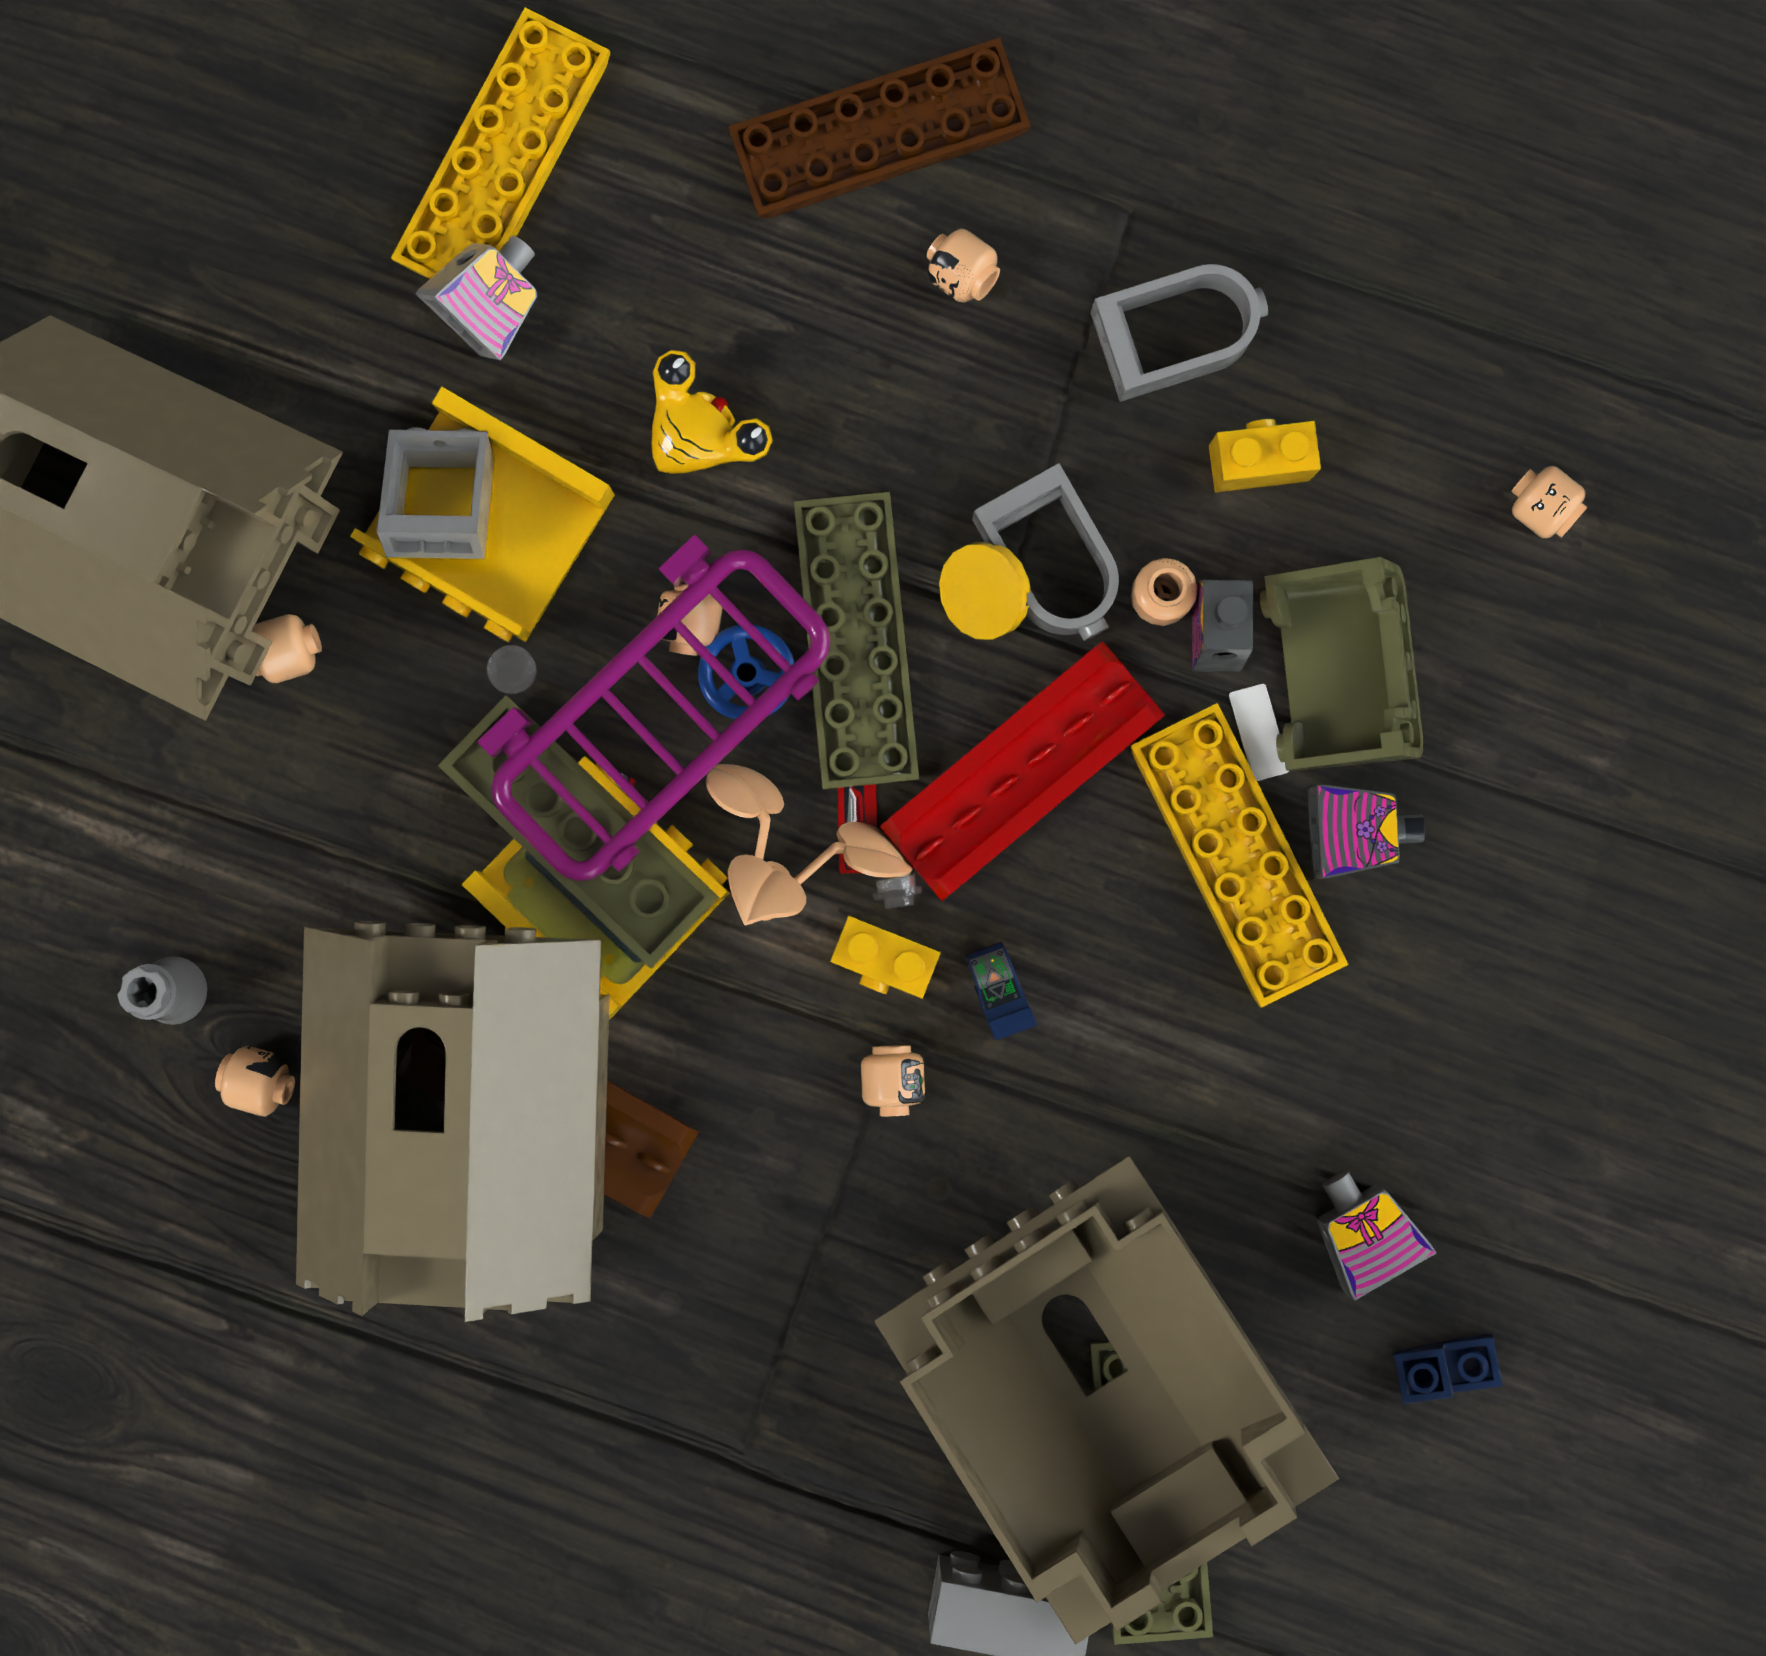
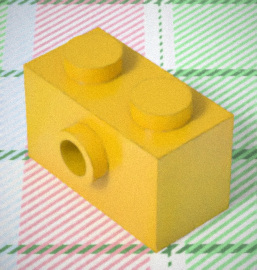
M1274 419L1256 420L1247 423L1246 429L1217 432L1209 444L1215 493L1308 482L1321 470L1315 421L1276 425Z
M848 916L830 962L862 974L859 984L880 993L887 994L889 987L892 986L923 999L941 952Z

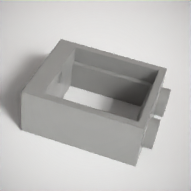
M418 427L407 430H389L377 534L386 557L485 559L494 469V455L487 431H475L468 428H461L455 431H430ZM409 467L475 468L470 516L404 515Z

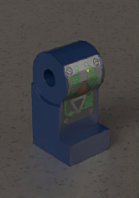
M1002 941L966 954V961L975 983L974 988L993 1040L996 1041L1037 1026Z

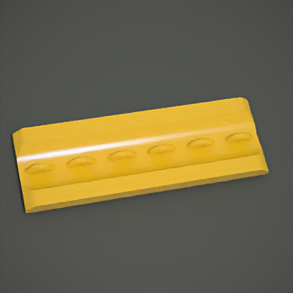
M525 7L391 259L431 279L467 246L473 243L491 245L499 252L511 236L517 237L607 67L610 50Z
M1216 703L1132 744L1130 748L1133 757L1259 1007L1262 1008L1349 965L1219 704Z

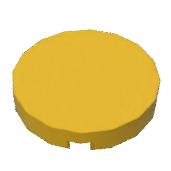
M974 542L954 551L943 565L939 581L941 603L950 621L962 633L975 639L993 640L1015 630L1026 617L1029 605L1026 606L1027 594L1030 593L1029 578L1021 561L1008 548L999 544L992 545L986 542Z

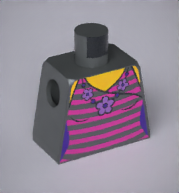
M1196 580L1197 596L1192 606V672H1241L1253 648V583L1251 580ZM1217 653H1230V655H1216Z
M1315 785L1307 788L1312 880L1332 878L1399 863V844L1424 842L1425 822L1423 815H1397L1395 794L1331 785Z

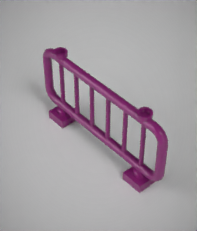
M694 534L659 568L676 588L683 581L688 587L530 737L526 731L534 723L521 709L513 707L477 741L490 756L500 757L505 753L509 757L502 763L493 777L491 791L496 807L534 849L565 878L576 881L594 879L604 873L611 865L620 872L640 853L634 845L637 840L790 694L799 701L820 681L813 672L821 666L828 656L831 643L828 627L817 612L775 568L756 552L744 549L728 551L709 565L705 560L712 554L709 548ZM744 569L752 573L810 635L811 643L809 649L793 665L775 649L717 588L733 571ZM708 594L726 610L785 672L758 699H755L681 622ZM673 628L749 706L721 734L645 656ZM637 662L713 740L685 768L609 690ZM601 696L677 775L649 803L573 724ZM565 731L572 736L641 809L613 837L537 758ZM529 765L605 843L588 860L576 861L572 859L514 799L511 792L512 783Z

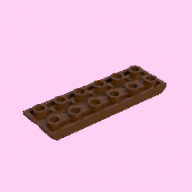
M999 37L730 125L728 129L758 218H772L1016 138L1028 131L1031 125Z
M421 1027L398 1066L396 1074L406 1082L445 1103V1046L442 1039L434 1031ZM608 1079L604 1194L631 1210L651 1218L699 1131Z

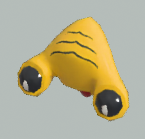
M670 350L658 358L652 372L657 403L652 425L651 444L653 459L659 472L670 474L689 473L730 462H754L767 455L773 442L768 425L758 418L742 420L733 428L735 419L728 409V403L724 398L715 397L707 392H697L695 394L687 392L695 379L696 363L686 352Z

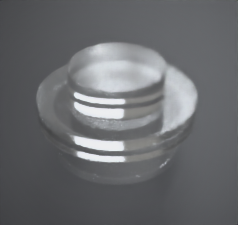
M515 645L504 646L496 650L490 657L487 665V674L490 682L496 689L506 694H518L527 690L534 682L537 672L536 663L532 655L524 648Z
M915 875L876 881L878 893L873 894L874 901L884 900L885 909L914 905L913 896L922 894L921 886L916 887Z

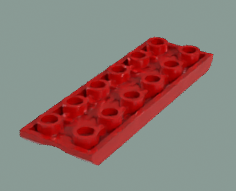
M1102 641L892 815L880 828L938 898L943 901L1164 717L1165 714Z

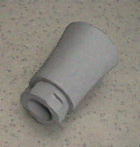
M166 957L153 964L141 965L130 970L122 977L121 990L117 996L123 1009L137 1018L155 1019L164 1024L176 1025L191 1020L201 1011L207 997V983L202 971L190 960L182 957Z

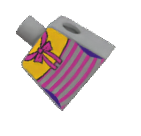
M511 236L499 252L491 245L473 243L467 246L420 287L415 294L476 353L483 357L501 360L537 298L536 289L520 274L535 256V253L523 240L516 236Z
M1349 1171L1333 1176L1322 1185L1335 1208L1321 1215L1317 1219V1223L1340 1286L1344 1293L1353 1300L1359 1299L1436 1254L1433 1246L1385 1189L1375 1185L1360 1192Z

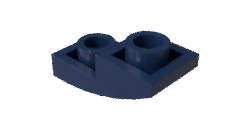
M1493 1333L1427 1344L1394 1353L1403 1404L1453 1398V1393L1503 1386Z

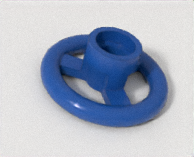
M735 625L719 632L712 643L706 646V648L717 657L718 653L731 643L736 660L731 664L729 672L751 695H755L765 686L770 687L785 672L782 669L781 674L766 670L765 665L760 659L750 656L746 639L752 638L740 625ZM754 625L775 649L793 665L794 659L786 643L771 630ZM700 657L698 680L705 699L720 714L734 720L737 719L749 706H738L730 703L729 701L736 693L726 682L717 690L713 681V669ZM744 666H752L756 669V676L749 682L741 681L738 678L739 670ZM788 697L771 714L776 712L786 702Z

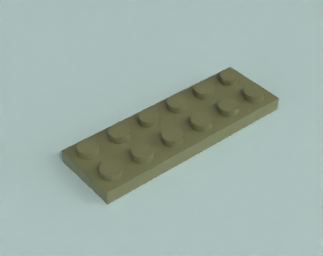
M505 695L438 766L652 969L720 897L649 830L634 843L640 853L620 872L611 865L596 878L585 881L567 879L558 873L500 813L493 802L491 786L494 774L509 757L505 753L500 757H492L477 741L513 707L521 709L513 700ZM530 718L534 725L526 733L531 737L540 726ZM556 741L537 757L612 837L634 817ZM531 765L513 781L511 792L514 799L572 859L586 861L605 845L599 836Z

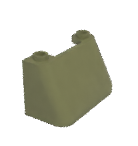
M1382 557L1264 576L1266 589L1260 593L1261 609L1266 619L1271 618L1273 624L1281 628L1291 722L1286 723L1283 733L1277 734L1276 737L1278 758L1280 762H1285V769L1287 771H1298L1420 758L1423 753V733L1407 593L1401 568Z

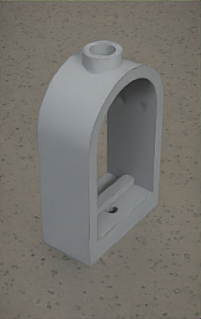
M1207 264L1095 298L1090 313L1119 401L1122 402L1229 367L1247 349L1256 334L1260 318L1268 315V305L1263 290L1260 287L1254 289L1250 282L1239 272L1226 266ZM1200 288L1218 290L1234 301L1241 313L1243 322L1242 336L1235 344L1219 351L1144 374L1124 315L1125 311Z
M1060 463L974 510L972 521L984 542L1006 547L998 533L999 531L1057 499L1060 500L1102 574L1104 582L1103 599L1101 604L1090 614L1080 618L1067 619L1047 612L1038 603L1030 590V593L1027 594L1026 606L1029 605L1027 616L1035 625L1047 632L1057 635L1080 634L1083 641H1087L1109 628L1104 616L1116 598L1119 574L1112 554Z

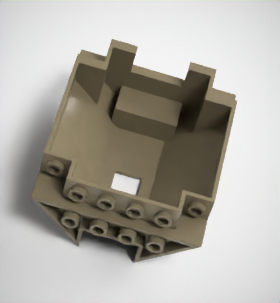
M50 315L0 342V618L206 721L228 676L251 686L263 663L272 641L253 632L252 629L296 543L318 554L340 510L322 498L321 494L343 451ZM44 443L88 463L64 509L21 488Z
M356 921L354 922V929L304 927L296 1285L304 1289L319 1288V1296L336 1304H343L344 1301H353L352 1312L361 1316L377 1303L465 1308V1322L483 1319V1314L488 1309L508 1310L509 1314H517L546 1309L547 1301L572 1304L591 1301L592 1241L603 1230L610 995L600 994L601 940L536 937V929L524 927L505 928V936L486 935V927L477 925L455 926L454 934L435 933L436 925L430 923L404 924V931H386V922ZM423 1027L434 1031L442 1039L445 1046L444 1132L395 1129L397 1045L402 1035L412 1028Z
M1130 1156L1080 1187L1074 1179L1049 1195L1053 1203L1040 1213L1036 1214L1032 1206L1006 1222L1011 1229L1009 1233L994 1241L990 1233L965 1249L968 1258L953 1268L948 1261L939 1265L923 1276L927 1286L874 1321L907 1373L900 1383L1036 1602L1046 1597L1075 1645L1109 1623H1112L1116 1631L1161 1604L1163 1589L1247 1538L1251 1546L1255 1545L1296 1519L1295 1507L1339 1480L1338 1475ZM1059 1295H1072L1078 1297L1086 1304L1127 1368V1371L1088 1396L1043 1326L1042 1315L1046 1304Z

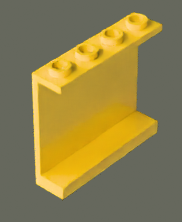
M441 387L432 401V404L439 413L429 430L455 431L461 428H468L475 431H487L492 447L494 469L485 559L386 557L377 534L379 512L366 533L355 528L350 537L363 546L359 554L372 563L385 569L388 562H391L404 570L400 579L426 594L431 586L445 594L446 596L442 603L460 615L468 618L471 611L487 619L483 628L509 643L514 635L526 642L615 494L607 483L444 387ZM409 467L404 515L470 516L475 468Z

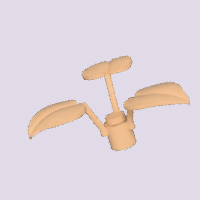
M717 764L706 775L707 789L719 806L734 815L744 818L758 817L760 821L755 856L739 855L731 861L728 868V879L732 897L745 926L761 920L767 921L773 918L789 917L800 913L806 904V895L801 884L835 854H843L848 866L869 876L883 878L902 877L909 875L913 870L908 860L883 831L866 823L848 822L842 824L836 833L840 842L831 844L793 878L783 865L763 860L771 821L769 814L780 813L784 807L783 797L777 787L762 774L739 765Z

